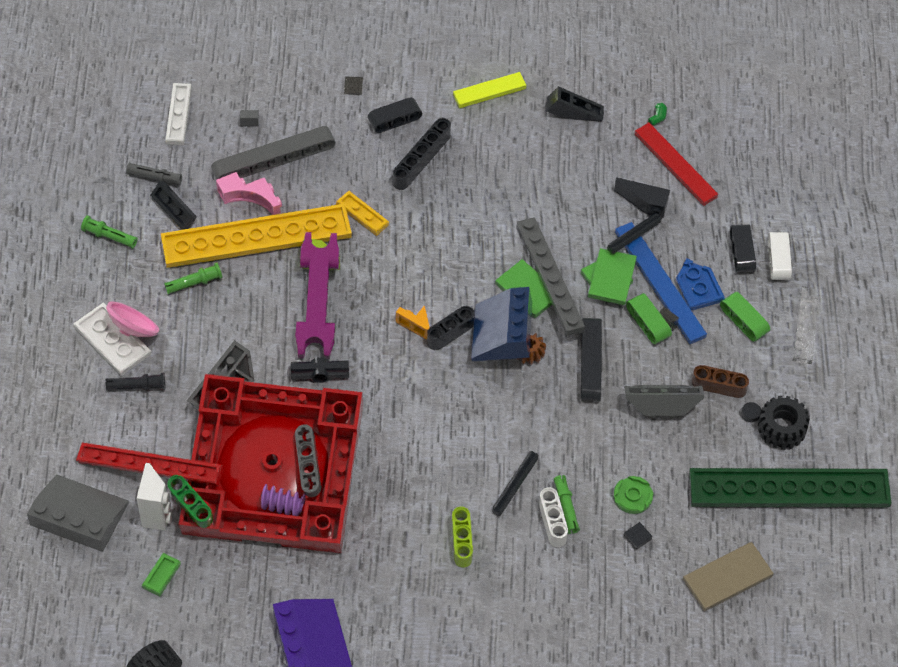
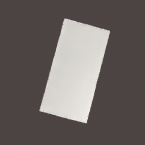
M103 302L73 323V325L122 376L152 353L138 337L133 335L126 336L119 331L120 328L112 322L107 313V305Z

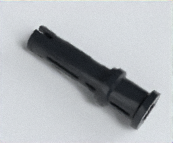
M147 373L142 375V377L105 379L106 391L138 388L149 391V389L161 388L162 390L166 388L165 373L160 375H148Z

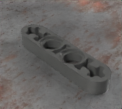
M301 425L295 431L301 487L306 496L315 497L321 491L315 435L309 425ZM304 432H307L306 439L308 442H305L302 437ZM306 448L312 449L311 454L308 456L302 455L303 450ZM307 466H314V470L311 473L304 472ZM312 479V482H313L314 486H313V489H312V490H309V488H310V482H309V480Z

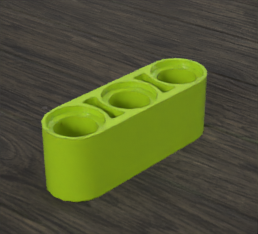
M460 506L452 512L453 550L455 564L465 568L471 565L473 557L471 518L469 510ZM457 518H464L465 520L460 521ZM463 535V536H466V538L462 539V538H459L458 536ZM464 553L468 556L462 557L460 554Z

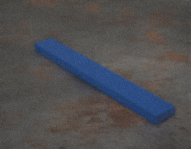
M632 222L615 228V233L620 237L635 226ZM642 236L626 245L625 248L628 253L637 256L636 265L688 343L693 344L706 338L707 333Z

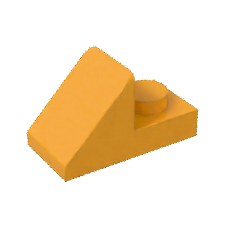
M425 306L421 308L417 315H414L410 310L399 307L396 311V323L427 340V331L430 326Z

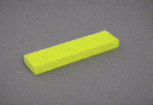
M517 72L453 91V96L459 108H463L526 89V83L521 73Z

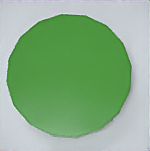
M629 476L624 480L621 479L616 484L613 498L620 510L630 514H638L650 507L654 493L646 480L641 477Z

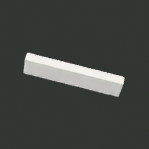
M173 83L166 144L184 145L192 89L191 84Z

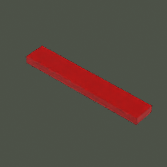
M649 122L635 130L637 138L703 206L718 198V193Z

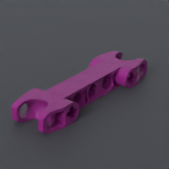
M311 232L305 233L301 246L300 268H309L306 322H296L295 337L298 358L305 357L306 347L311 343H319L323 346L324 358L330 359L332 348L335 343V323L326 322L329 269H339L340 254L337 233H331L330 242L324 248L315 247L312 244Z

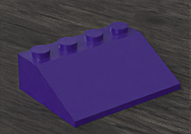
M291 599L273 604V614L287 667H352L334 599Z

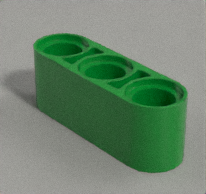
M174 475L170 477L167 485L171 496L199 527H209L213 522L210 507L182 476ZM176 484L183 485L179 490L173 489ZM190 498L195 499L193 504L188 505L185 503ZM202 513L208 514L205 519H199L198 516Z

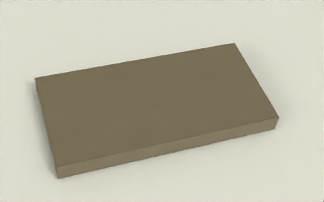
M750 542L683 576V581L705 612L773 577L774 573L754 544Z

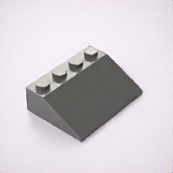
M56 474L35 498L27 516L30 526L103 552L129 500Z

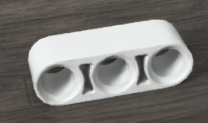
M769 232L768 252L771 280H791L792 267L788 232Z
M547 487L540 493L539 507L550 544L554 547H562L567 541L568 528L557 491L554 488ZM550 516H556L557 518L552 519ZM559 533L562 534V536H556L554 534Z

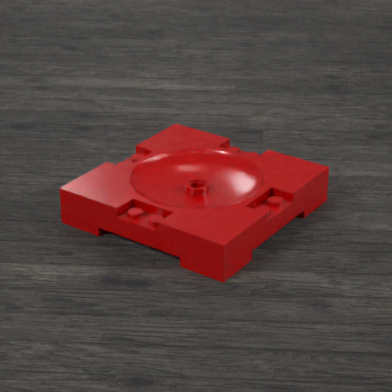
M205 374L191 460L220 464L224 466L219 486L187 481L210 507L213 522L209 527L201 528L181 508L179 528L182 535L242 542V539L277 543L281 544L282 547L342 553L353 467L356 459L364 404L363 392L331 388L315 390L246 382L244 378ZM301 425H309L315 435L321 481L320 493L315 497L305 496L304 506L299 516H293L292 513L285 515V511L278 514L277 508L274 512H270L269 506L266 510H263L261 508V495L265 484H267L269 491L272 486H275V492L277 493L280 488H283V494L291 490L292 497L296 492H298L300 499L304 495L300 480L295 431ZM304 432L302 437L305 442H308L306 439L307 432ZM304 449L302 455H310L312 449ZM271 460L277 461L275 465L268 464ZM307 466L304 472L311 473L314 470V466ZM311 479V480H309V482H310V488H309V490H312V489H313V486H314V484H313V482H312V479ZM190 498L185 503L188 505L193 504L195 499ZM202 513L198 516V518L205 519L207 518L208 514Z

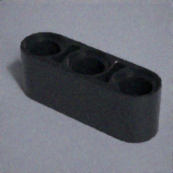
M410 97L374 109L369 112L367 118L374 131L382 133L414 122L421 118L423 113L416 100Z
M750 224L731 225L730 239L736 273L755 272L756 257Z
M462 306L431 326L427 331L428 347L432 350L442 349L469 331L474 325L473 308Z

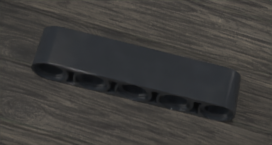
M439 118L394 168L393 186L396 189H406L450 139L451 122L448 119Z
M582 318L585 331L582 332L581 400L601 401L602 319Z

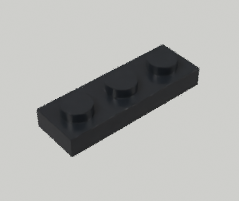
M164 181L158 182L150 196L182 230L189 229L197 216Z

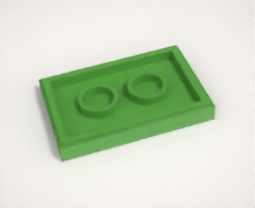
M600 248L588 298L625 305L637 256L620 252L611 254L608 250Z
M523 259L495 280V284L503 291L510 288L530 287L533 303L532 317L534 318L538 317L552 305L538 272Z

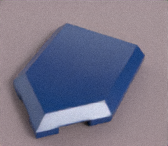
M686 258L681 271L676 277V281L689 308L696 310L718 304L725 299L712 269L705 265L700 266Z

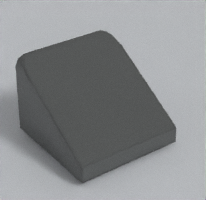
M241 110L240 126H259V110Z

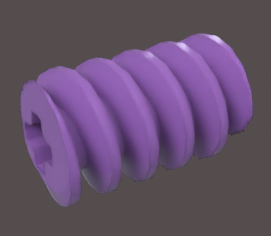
M265 484L261 495V508L266 510L269 506L270 512H274L277 508L278 514L285 511V515L292 513L293 516H299L303 509L306 495L304 494L300 499L298 492H296L292 497L291 490L283 494V488H280L277 493L275 492V486H272L269 491L267 484Z

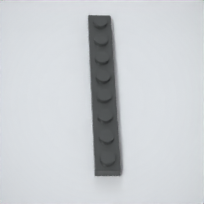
M535 217L517 221L518 230L566 336L584 332L585 325Z

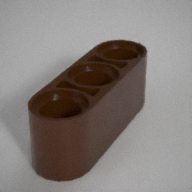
M699 365L693 371L692 385L694 387L702 386L703 391L742 398L747 393L749 379L742 373Z

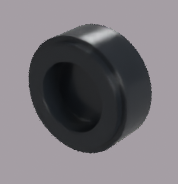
M754 402L744 404L741 411L742 418L747 422L758 421L761 407Z

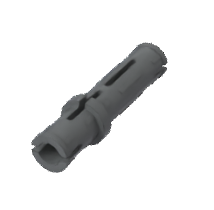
M130 162L127 165V174L164 181L178 186L181 185L182 174Z

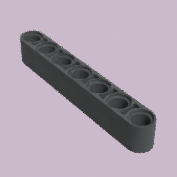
M321 126L217 160L211 165L216 179L237 172L239 178H244L333 148L336 142L329 127Z

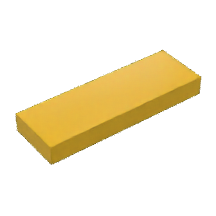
M350 191L346 192L336 201V205L345 203L347 214L375 236L379 235L389 226L387 219Z

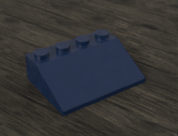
M530 287L510 288L476 304L472 361L529 358L533 304Z

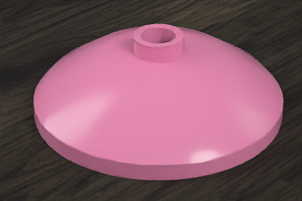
M108 302L106 306L107 313L112 322L120 328L119 331L122 334L136 337H153L158 334V326L143 313L119 302Z

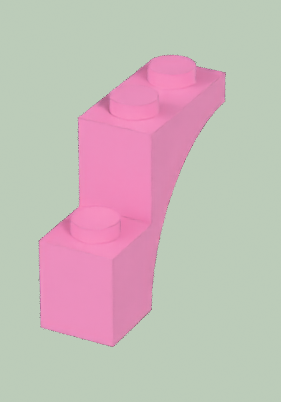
M237 172L216 180L217 191L224 204L236 201L253 202L266 208L272 215L281 214V200L278 196L275 197L273 186L271 183H267L265 178L245 184L244 179L239 178Z

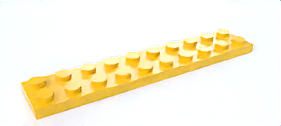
M344 203L161 233L166 267L170 268L302 246L306 232H311L312 239L322 240L323 242L330 241L331 233H337V240L352 238V232Z

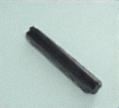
M654 213L609 243L607 250L611 254L616 253L658 225L662 217L658 213Z
M530 451L492 507L494 514L502 515L537 462L539 456L537 453Z

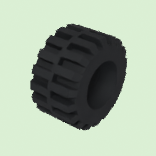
M778 396L777 399L771 398L770 402L767 401L764 404L758 421L760 437L762 440L766 439L768 445L773 444V448L776 449L777 446L781 447V450H785L786 447L792 449L794 445H800L801 441L805 439L810 421L809 411L807 408L804 409L805 405L802 402L798 403V399H790L791 396H786V398ZM780 418L786 419L793 425L789 427L781 426L775 420Z
M159 640L139 650L126 667H181L183 662L167 641Z

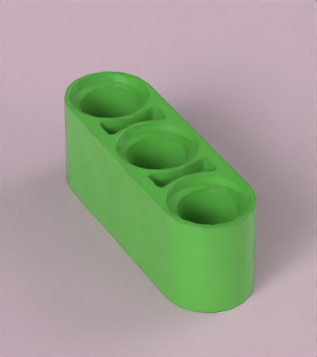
M734 292L720 302L722 311L751 341H757L770 332L768 322L739 292Z
M642 293L626 301L629 313L653 344H657L672 336L670 326L646 294Z

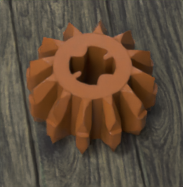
M537 333L531 335L529 358H517V360L522 359L523 364L527 361L531 365L533 361L539 363L540 359L544 358L546 350L543 337L537 338Z

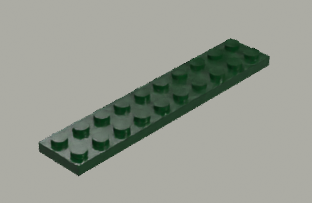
M690 468L691 507H891L892 504L888 469Z

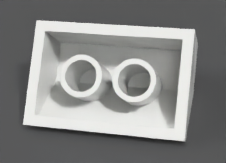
M146 463L137 495L141 524L145 528L166 531L167 523L170 524L172 521V512H170L171 502H168L169 492H166L165 483L153 467Z

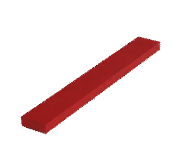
M82 442L76 461L82 464L143 473L145 464L149 463L161 477L170 478L174 475H180L186 481L219 486L224 466L220 464Z

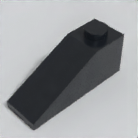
M558 86L547 97L546 112L560 118L602 122L604 106Z
M616 177L614 188L616 193L645 214L653 215L658 213L659 216L664 218L670 190Z

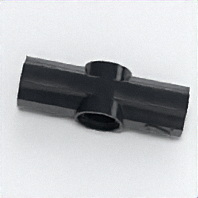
M317 357L312 359L311 362H291V380L312 379L314 382L323 383L330 378H349V360L328 361L326 358Z

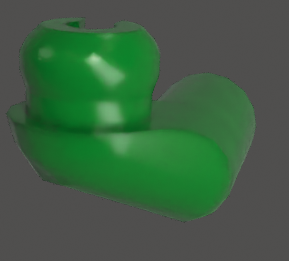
M657 103L655 105L656 115L648 118V122L652 126L666 119L667 107L664 103Z

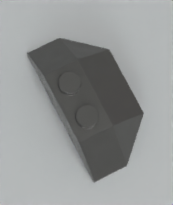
M234 340L208 374L244 378L246 382H254L250 350ZM204 379L187 399V402L199 409Z
M624 386L626 399L644 416L652 418L658 416L672 418L684 416L704 399L702 386Z

